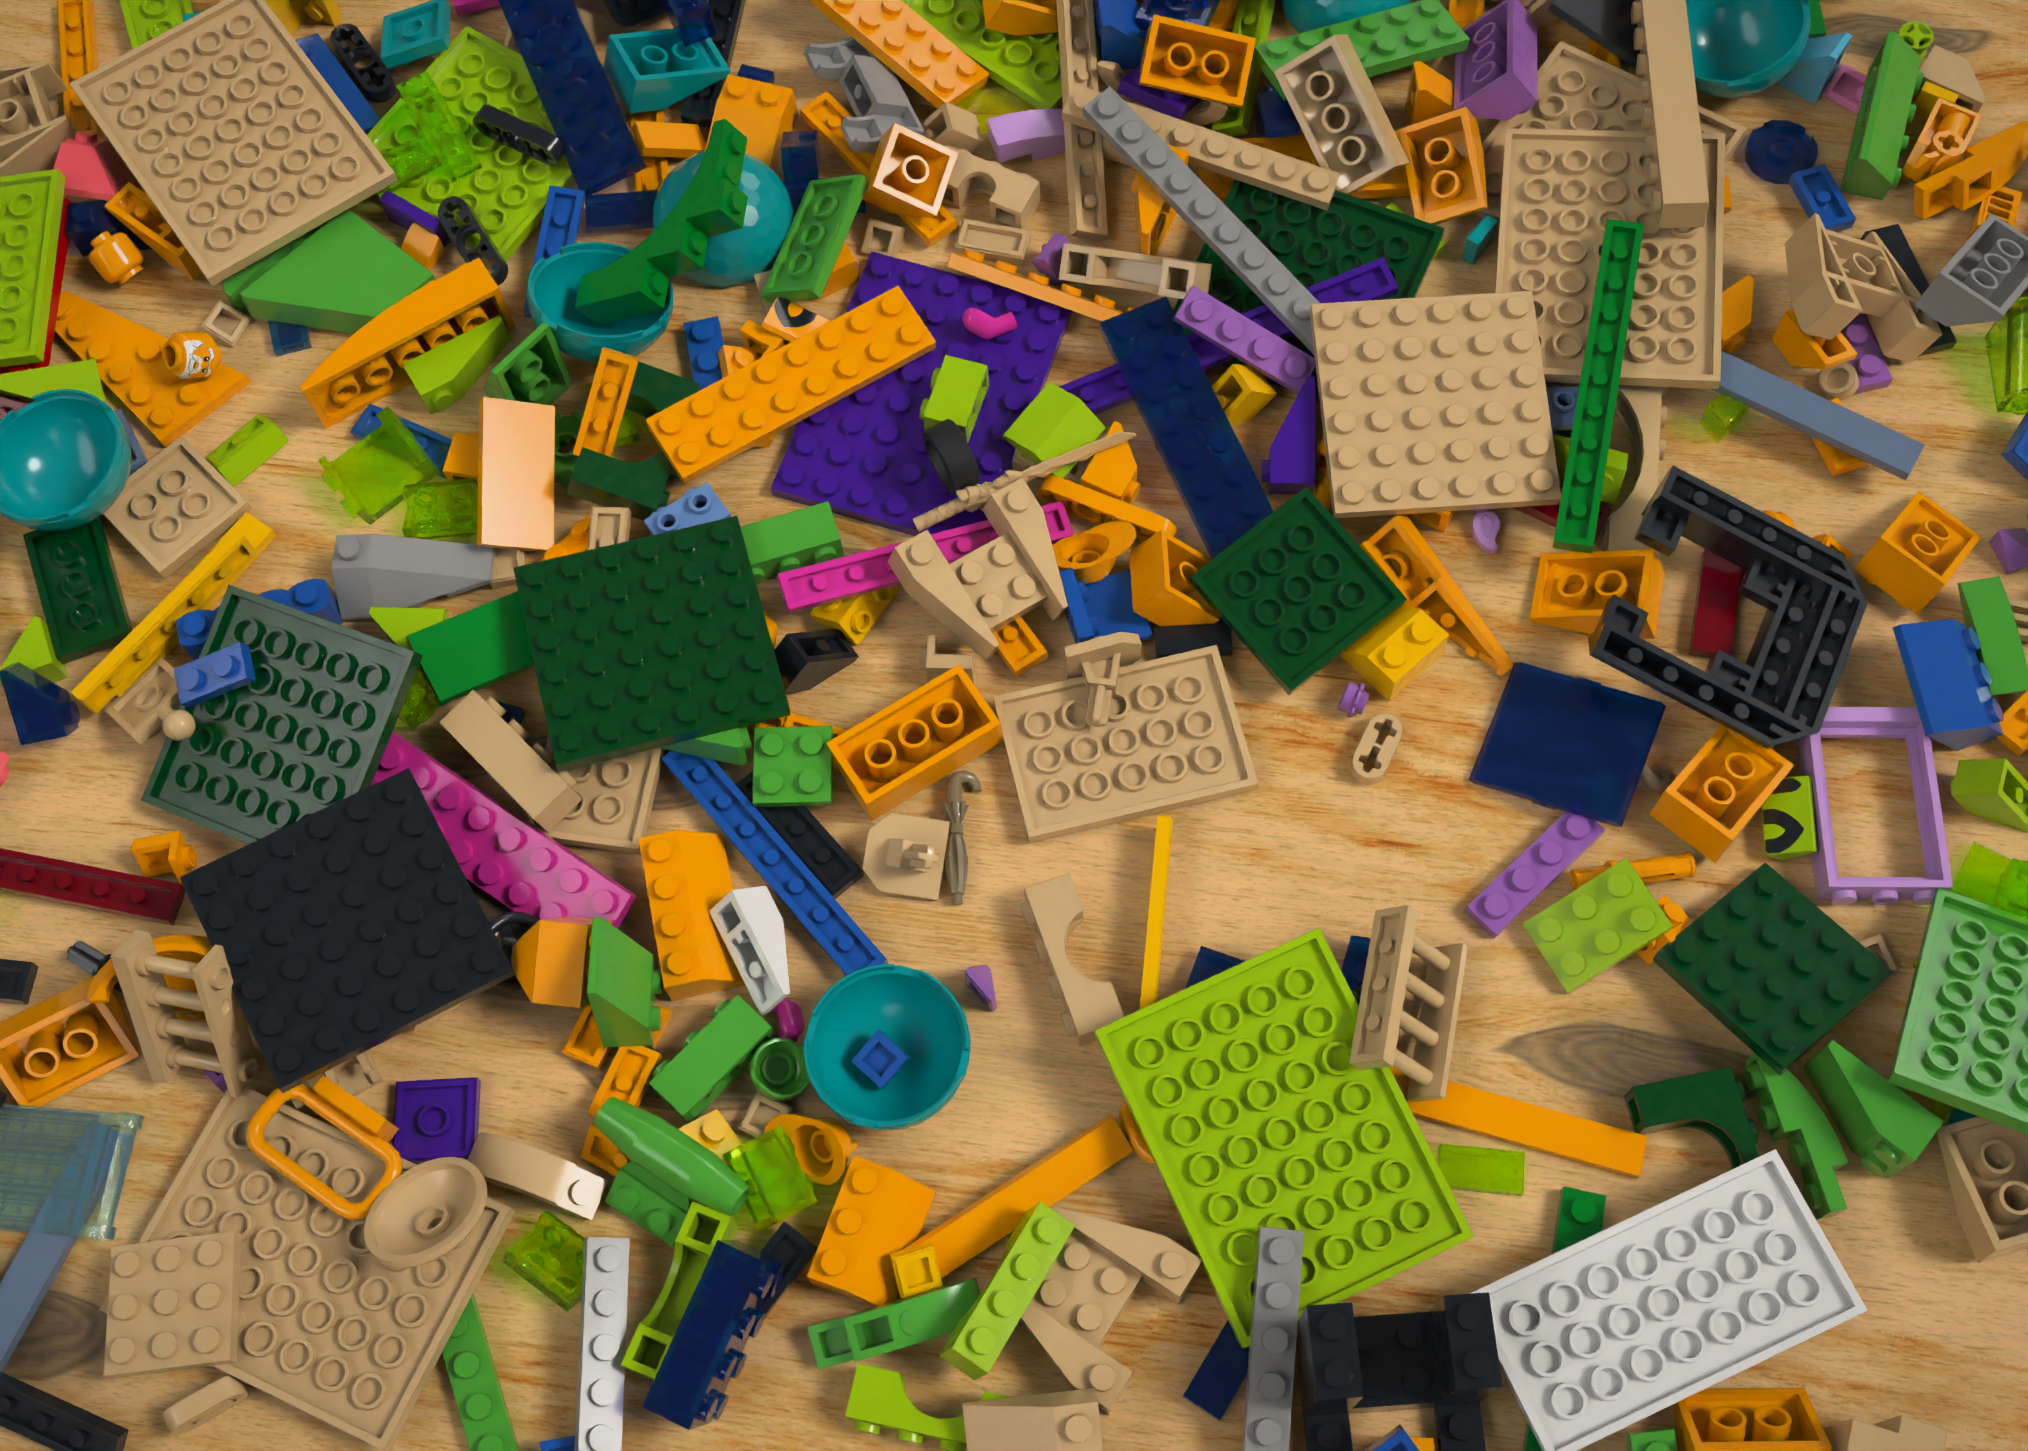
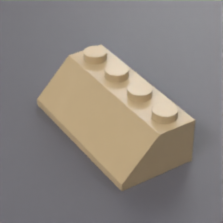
M1348 34L1333 35L1273 71L1319 166L1341 174L1336 188L1337 191L1349 195L1383 179L1410 163Z

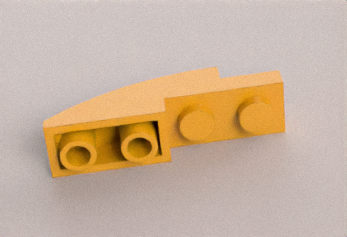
M2024 120L1967 148L1963 161L1914 184V215L1925 220L1952 206L1964 211L1981 202L2006 184L2018 171L2028 155V122Z

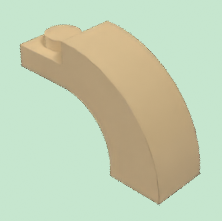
M479 1133L467 1159L479 1169L486 1182L537 1198L586 1220L593 1219L608 1184V1180L578 1168L576 1164L535 1147L489 1133Z

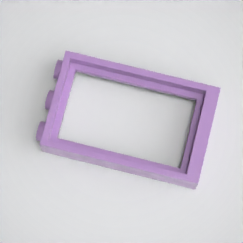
M1828 707L1820 731L1815 735L1797 740L1801 776L1808 775L1812 777L1817 852L1812 853L1811 856L1817 900H1831L1836 905L1852 904L1857 900H1872L1873 904L1889 905L1898 902V900H1913L1916 905H1931L1936 890L1942 888L1950 891L1953 888L1931 738L1925 735L1917 707ZM1821 738L1906 739L1926 877L1838 876Z

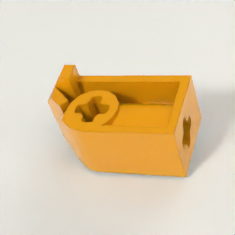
M1938 98L1902 168L1900 180L1905 182L1911 180L1918 183L1959 163L1982 115Z

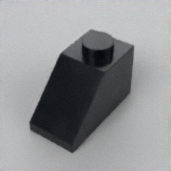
M837 629L786 634L774 650L785 693L810 690L855 662L859 657L841 631Z

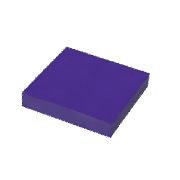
M478 1077L396 1082L393 1125L398 1127L399 1130L393 1136L392 1145L399 1152L400 1157L416 1165L442 1157H457L467 1160L478 1137L481 1080Z

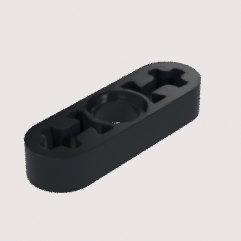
M352 24L337 26L331 32V43L337 55L367 97L376 103H383L392 99L396 93L394 80L360 30ZM349 39L355 47L350 50L345 40ZM364 58L371 59V63L364 68L355 67L359 60ZM374 77H377L382 85L381 87L373 84L372 79Z
M483 105L473 118L475 127L485 136L549 166H555L566 152L564 144L555 135L493 106Z
M457 196L448 197L443 200L438 208V218L464 261L469 263L477 258L485 257L493 264L492 270L494 272L490 274L497 286L502 284L508 275V265L473 208ZM455 209L459 210L458 214L465 225L461 226L453 219V211ZM474 233L480 234L481 240L479 245L475 249L467 250L465 246L467 238Z

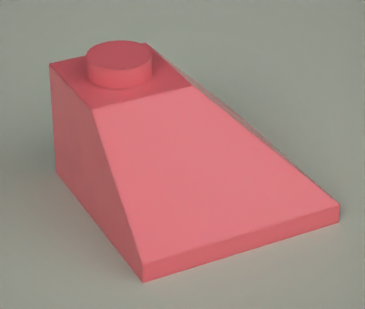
M77 131L75 136L61 142L53 169H59L66 176L64 195L110 201L128 182L137 188L141 187L109 140L104 136H97L96 131Z

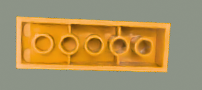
M477 258L469 263L460 265L456 270L437 280L428 282L425 286L381 312L330 354L299 387L325 429L368 407L370 403L374 404L411 384L412 382L402 365L409 360L498 315L503 320L507 332L516 328L499 287L481 259Z

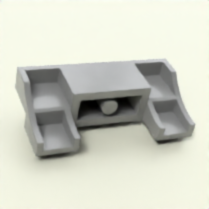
M849 37L828 44H808L804 55L815 77L824 80H839L857 116H845L840 125L852 151L875 154L881 136L894 123L923 136L925 131L895 73L854 38Z

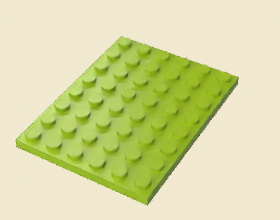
M1320 927L1094 1031L1096 1040L1196 1253L1202 1259L1203 1268L1242 1349L1250 1346L1258 1227L1304 1231L1298 1320L1308 1305L1339 1303L1474 1237L1390 1067L1359 1070L1349 1064L1359 1005Z

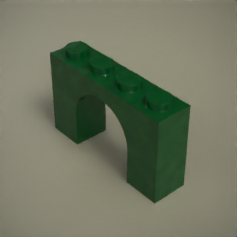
M639 362L625 409L636 412L647 419L696 393L699 383ZM582 447L567 494L603 507L629 508L631 517L644 521L650 517L652 512H656L658 508L667 505L670 493L664 491L667 480L674 482L677 473L661 448L654 456L647 460L625 462Z
M1731 1067L1633 1086L1624 1095L1635 1133L1645 1135L1681 1127L1701 1130L1720 1143L1728 1155L1731 1170L1760 1157L1756 1147L1758 1143L1757 1129L1753 1120L1747 1119L1743 1106L1745 1101L1744 1088L1738 1078H1734Z

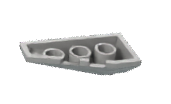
M380 534L337 535L331 570L341 619L344 622L374 621L369 614L370 607L407 608L411 606V608H419L425 606L424 602L442 595L452 597L490 584L492 582L496 550L492 547H482L475 544Z

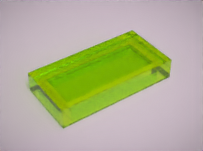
M1441 1143L1438 1146V1165L1451 1190L1522 1196L1524 1194L1525 1152Z

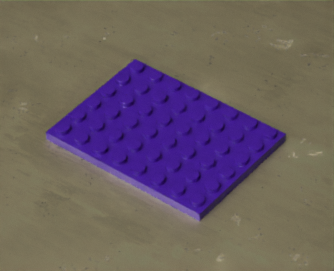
M871 251L845 313L899 286L935 339L936 348L800 421L772 483V495L808 506L829 501L832 513L916 536L925 530H928L930 534L988 520L980 508L973 512L964 510L918 532L912 520L958 498L957 494L952 495L938 478L922 439V433L925 428L924 421L920 420L919 414L924 398L929 399L931 396L933 372L936 367L941 368L945 355L988 365L989 387L968 445L979 469L980 482L978 484L993 482L996 478L1005 474V471L1013 469L1012 460L1016 448L1006 441L1003 435L1044 388L1070 321L1072 311L1006 287ZM972 307L994 318L1012 312L1017 323V329L987 340L966 329L962 316L968 308Z

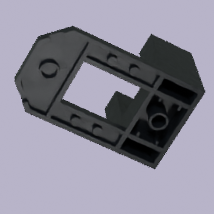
M1489 1292L1445 1295L1429 1312L1354 1317L1352 1302L1308 1305L1305 1307L1297 1324L1296 1356L1307 1451H1353L1349 1414L1424 1408L1434 1409L1439 1451H1486L1480 1402L1503 1387Z

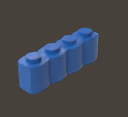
M323 579L305 580L292 586L289 590L274 589L259 594V596L339 625L343 623L337 596ZM219 607L214 611H193L183 615L176 621L179 643L193 660L199 659Z

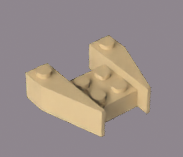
M47 61L0 67V177L53 169L61 142L75 136V132L78 131L66 115L56 119L53 118L47 98L66 91L67 87Z
M1814 213L1785 242L1791 305L1798 319V327L1803 333L1809 336H1818L1832 340L1859 313L1866 314L1878 340L1877 345L1881 353L1887 358H1895L1909 363L1943 335L1937 321L1929 319L1922 310L1914 306L1921 297V294L1876 232L1871 231L1863 240H1859L1825 229L1819 214Z
M1023 478L993 493L982 510L998 534V538L949 564L928 530H925L894 547L888 560V564L907 594L985 660L991 658L1000 645L993 635V632L1041 605H1043L1053 622L1058 620L1068 607L1043 509Z
M1054 1206L1052 1210L1074 1224L1075 1227L1019 1321L1072 1390L1095 1388L1099 1409L1109 1415L1131 1381L1133 1371L1100 1350V1346L1142 1281L1179 1304L1199 1272L1202 1259L1165 1235Z

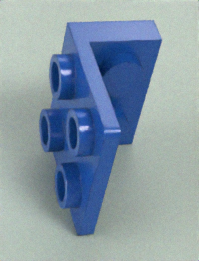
M1073 568L1059 571L1068 603L1065 614L1075 644L1117 632L1138 634L1140 641L1152 637L1148 619L1141 617L1133 611L1130 570L1108 575L1103 580L1090 584H1084L1083 580L1077 581Z

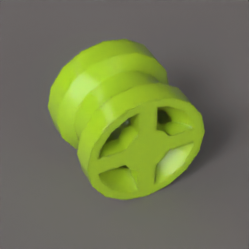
M1911 21L1903 24L1898 31V35L1921 57L1922 62L1926 56L1927 49L1931 46L1934 39L1933 31L1930 27L1922 22Z

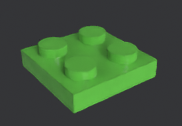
M833 727L754 728L753 805L755 807L833 805L834 758L826 744L834 738Z

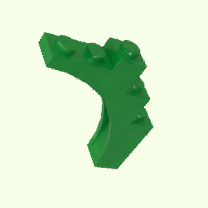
M726 119L715 121L707 149L698 170L681 199L665 220L644 241L625 256L602 269L581 276L575 308L598 325L664 309L669 278L703 269L708 238L743 228L748 196L739 190L748 138Z

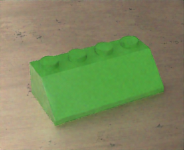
M1888 31L1868 67L1840 188L1842 192L1883 200L1889 189H1895L1899 183L1902 167H1897L1899 157L1904 156L1909 142V136L1904 135L1906 125L1910 126L1916 111V104H1912L1911 101L1913 94L1918 93L1923 80V73L1918 72L1921 57L1896 32Z

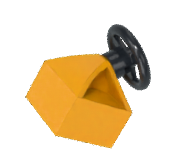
M512 911L492 919L489 924L494 933L498 932L503 943L502 949L517 979H506L493 987L503 991L523 989L532 1003L575 1008L590 1005L587 987L593 918L565 915L538 920L528 913ZM519 923L530 929L522 937L514 936L510 924Z

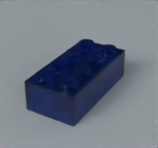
M717 1240L642 1405L643 1408L688 1430L709 1424L712 1419H719L729 1398L728 1395L724 1394L731 1377L734 1379L738 1377L745 1364L747 1354L742 1352L749 1336L754 1338L763 1324L765 1314L760 1311L767 1296L773 1297L781 1284L783 1273L779 1272V1269L782 1265V1260L739 1240Z

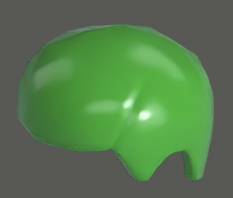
M772 1038L757 1047L749 1067L752 1083L758 1092L770 1100L788 1101L806 1091L810 1080L805 1065L803 1046L788 1038Z

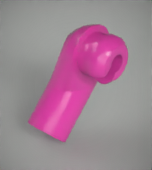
M972 307L968 308L962 316L966 329L987 340L1017 329V323L1012 312L994 318Z
M784 998L770 1011L777 1015L780 1027L776 1033L777 1038H788L797 1042L799 1035H802L804 1031L802 1011L797 1003Z

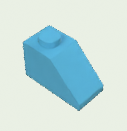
M1845 32L1808 39L1806 48L1797 64L1780 80L1778 85L1815 104L1836 73L1853 35Z

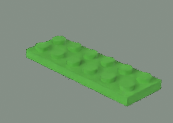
M1421 0L1255 45L1253 59L1285 101L1287 98L1273 71L1333 35L1348 34L1368 77L1408 67L1416 61L1426 62L1465 51L1468 48L1470 39L1439 0Z

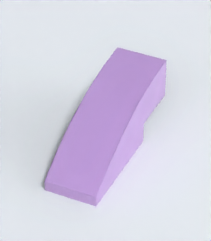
M1063 109L1027 110L987 119L988 137L998 162H1005L1028 154L1033 162L1065 152L1064 121L1062 120Z

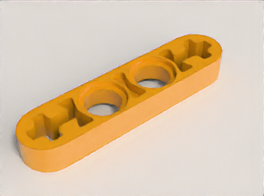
M1056 475L1045 476L1037 492L1038 498L1046 505L1063 501L1067 514L1096 525L1110 521L1129 522L1136 529L1135 540L1142 543L1160 530L1173 537L1177 532L1176 526L1170 520Z

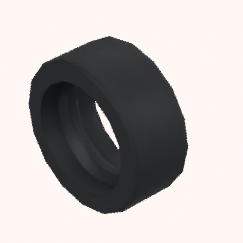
M946 419L923 431L922 439L929 460L938 478L949 493L955 495L956 490H963L967 486H974V484L980 482V473L974 455L964 435L954 421Z

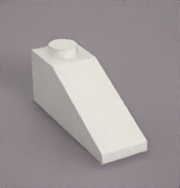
M766 885L731 890L709 913L760 1015H765L790 994L783 918Z

